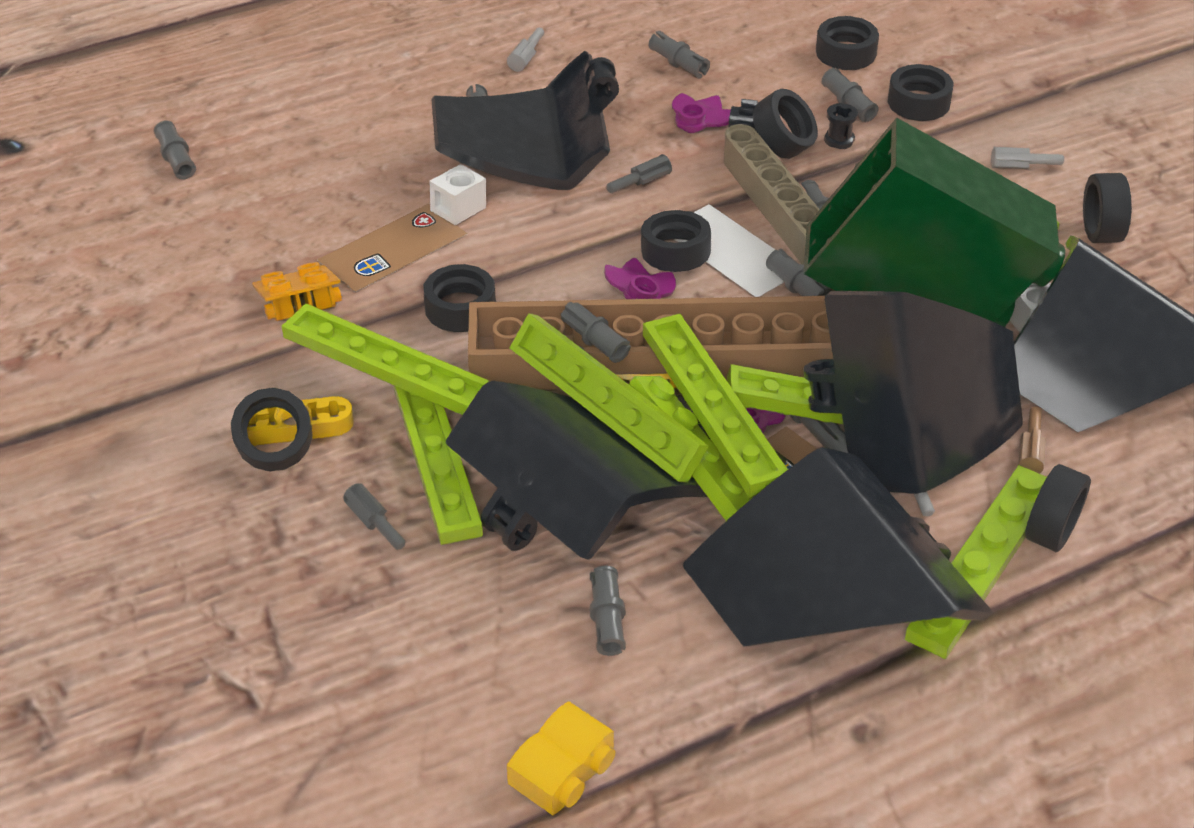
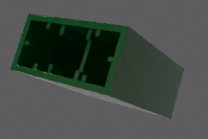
M896 117L807 224L803 274L835 291L907 292L967 311L1006 327L1013 315L1016 300L1031 284L1038 287L1046 286L1057 275L1065 258V247L1059 243L1056 205Z

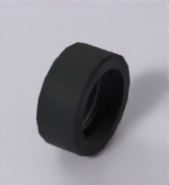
M838 16L827 19L820 24L817 30V57L822 63L832 68L841 70L865 68L872 64L877 56L878 29L871 22L853 16ZM839 42H851L856 44H844Z
M923 64L906 65L898 68L891 75L887 102L891 110L901 117L916 121L935 120L943 117L950 110L954 82L948 73L937 67ZM910 91H926L931 94H916Z
M781 88L774 91L758 102L753 110V122L756 132L774 154L781 158L790 159L814 145L818 137V127L814 114L808 104L791 90ZM780 115L787 122L791 132L785 127Z
M1094 173L1089 176L1086 182L1083 198V221L1087 237L1092 243H1119L1124 241L1129 232L1132 214V200L1128 180L1122 173Z
M683 210L663 211L652 215L644 221L641 227V253L643 260L654 268L670 272L689 271L700 267L709 259L711 254V228L709 222L701 215ZM669 239L688 240L686 242L677 243L665 242V240Z
M468 264L445 266L430 274L423 284L425 315L431 324L446 331L468 332L469 302L450 303L441 300L443 297L453 293L465 292L478 296L477 299L470 302H496L494 279L487 271L477 266Z
M278 388L259 389L245 396L235 408L231 420L232 439L242 459L254 468L269 472L285 470L297 464L308 452L313 437L310 415L302 400L290 391ZM278 407L285 409L296 421L297 432L293 442L278 452L268 453L258 450L251 444L248 438L247 427L250 419L255 413L265 408Z
M1061 464L1054 466L1042 485L1031 510L1025 531L1026 539L1052 551L1059 552L1068 541L1080 517L1090 489V476Z

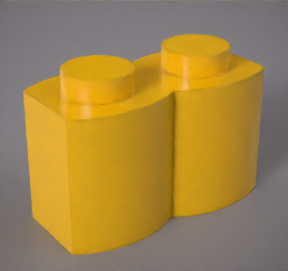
M568 701L561 705L546 720L538 733L526 740L507 763V782L511 787L552 816L558 813L564 806L570 808L583 794L585 789L584 782L596 773L599 775L603 774L613 762L616 754L614 750V731Z

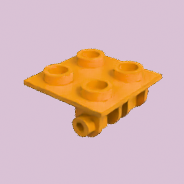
M318 262L300 265L297 267V272L283 275L282 271L266 273L261 276V281L253 282L252 285L266 302L270 301L269 304L264 305L267 319L275 318L277 322L294 315L291 295L296 312L302 307L299 293H303L306 304L313 306L310 291H312L316 308L323 310L336 307V302L342 301L339 287H332V285L341 283L340 279L325 265L320 266Z

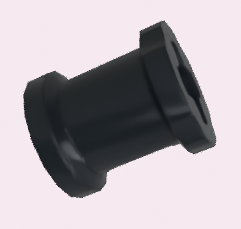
M836 103L827 109L829 129L824 136V141L829 147L847 149L852 146L855 141V135L852 132L853 123L857 120L858 111L854 106L846 103Z

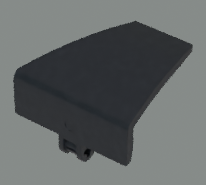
M583 51L543 89L493 96L456 97L434 95L431 103L435 149L460 163L498 177L556 190L573 189L610 152L603 110L619 93L614 63L605 57L592 59L591 54Z
M1070 235L1065 243L1070 253L1015 339L1014 345L1020 394L1075 431L1080 432L1194 383V314L1080 238Z
M831 291L825 296L824 301L833 359L815 360L806 364L803 368L804 377L810 383L811 396L808 398L809 408L818 413L842 414L847 452L857 455L889 492L918 494L929 491L983 460L1022 427L1023 417L1013 331L967 311L907 292Z
M494 380L481 387L446 439L447 446L497 487V490L484 507L480 519L482 526L488 531L497 532L502 536L503 544L511 551L523 549L530 543L537 532L538 521L580 558L589 560L609 538L630 507L663 499L707 497L692 476L688 483L678 482L572 397L546 390Z
M826 447L818 448L809 453L766 486L724 522L683 563V568L743 647L939 618L985 621L993 613L990 607L949 561L951 550L944 543H938L929 533L930 526L922 518L910 516L857 455Z

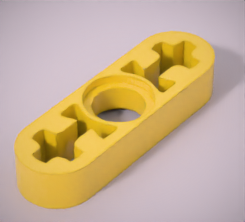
M331 396L302 400L310 415L312 439L340 436L350 431L353 427L352 405L347 399ZM278 407L265 408L255 413L247 427L248 438L251 444L256 446L293 441L297 432L296 425L283 423L286 419L293 416L285 409Z

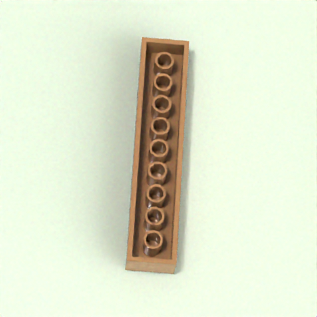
M825 296L469 302V372L489 381L494 380L537 389L560 388L510 349L528 313L540 316L576 345L583 347L589 355L616 375L668 374L643 337V323L676 314L682 315L726 381L731 364L804 377L803 368L806 364L820 359H833L824 301ZM567 303H579L596 317L601 316L607 319L608 326L630 341L629 345H631L627 356L622 361L614 363L594 345L588 346L583 343L582 336L561 319V313Z

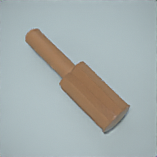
M1032 407L1029 412L1028 432L1024 431L1021 435L1018 465L1040 474L1044 469L1046 438L1041 437L1042 409Z

